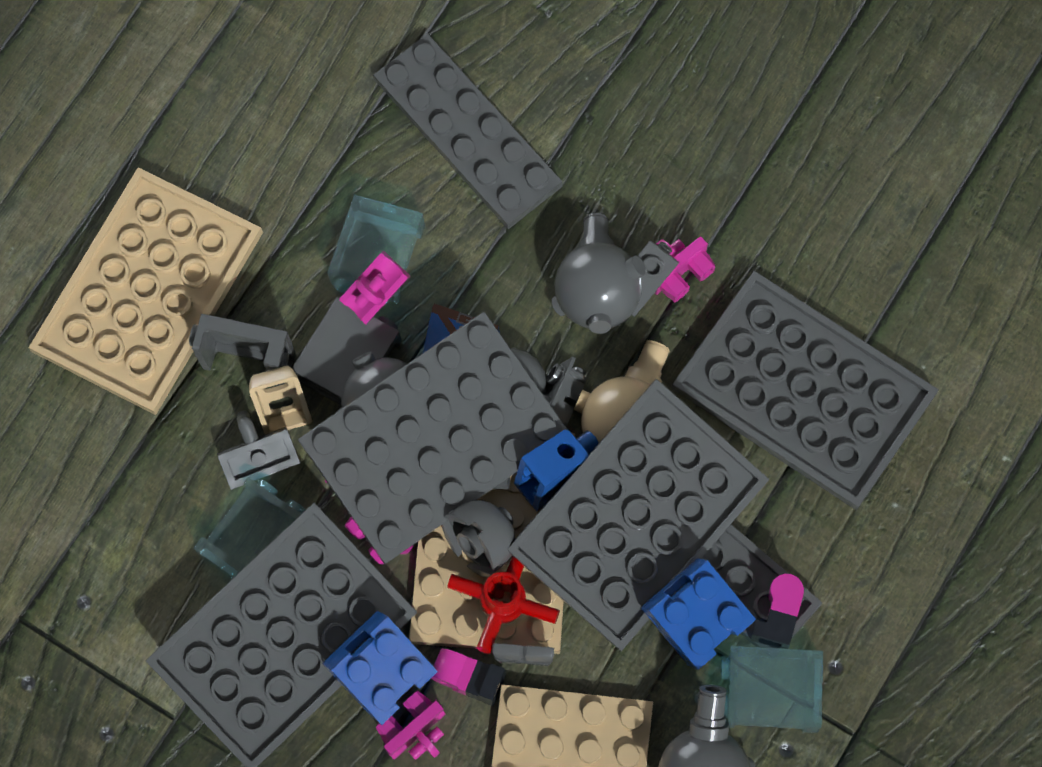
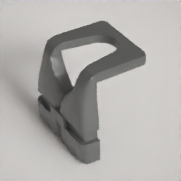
M493 643L492 645L493 656L499 663L549 666L553 662L555 648L499 643Z

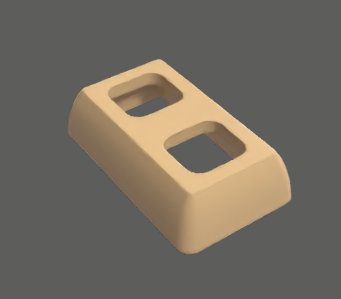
M283 366L255 374L251 377L249 393L265 435L284 427L290 430L312 422L299 379L291 367ZM281 383H285V384H283V385H279V386H276V387H272V388L266 389L267 387H271V386H274V385H278V384H281ZM285 397L293 399V404L282 408L271 409L269 405L270 402Z

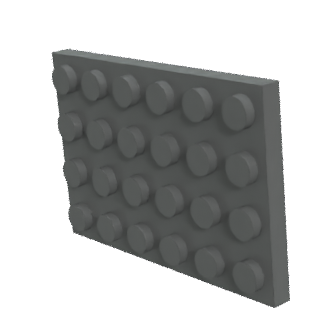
M753 271L672 384L673 390L856 511L939 391L930 383L756 271Z
M483 312L300 437L298 441L385 565L449 519L444 517L454 508L466 501L478 500L515 474L524 455L567 429L488 316Z
M655 379L594 448L588 458L517 536L507 550L619 651H622L649 620L640 607L697 558L701 559L768 482L769 478L660 381Z
M313 503L145 661L245 767H257L342 686L322 664L336 649L377 611L388 616L399 629L417 612L323 511Z

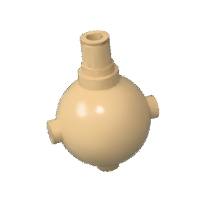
M647 340L638 361L634 363V366L628 368L624 377L609 379L597 386L591 393L582 390L574 410L582 413L581 425L583 433L587 430L590 431L600 443L655 379L662 383L660 379L662 375L661 370L670 352L669 348L659 342Z

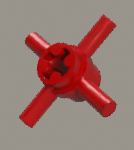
M513 556L507 571L494 573L488 577L485 584L452 574L447 585L448 589L481 600L482 609L488 616L476 648L483 653H491L492 645L495 643L502 623L513 622L521 614H525L556 624L560 613L559 609L526 599L524 587L519 581L524 566ZM504 592L512 594L509 603L503 604L502 601H498L504 597Z

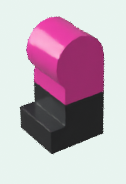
M782 574L773 580L769 590L771 607L767 622L756 620L750 641L788 651L804 595V587L798 577L792 574Z
M441 648L433 666L438 672L431 679L452 688L453 691L494 707L501 690V685H503L506 678V670L497 665H489L458 652Z

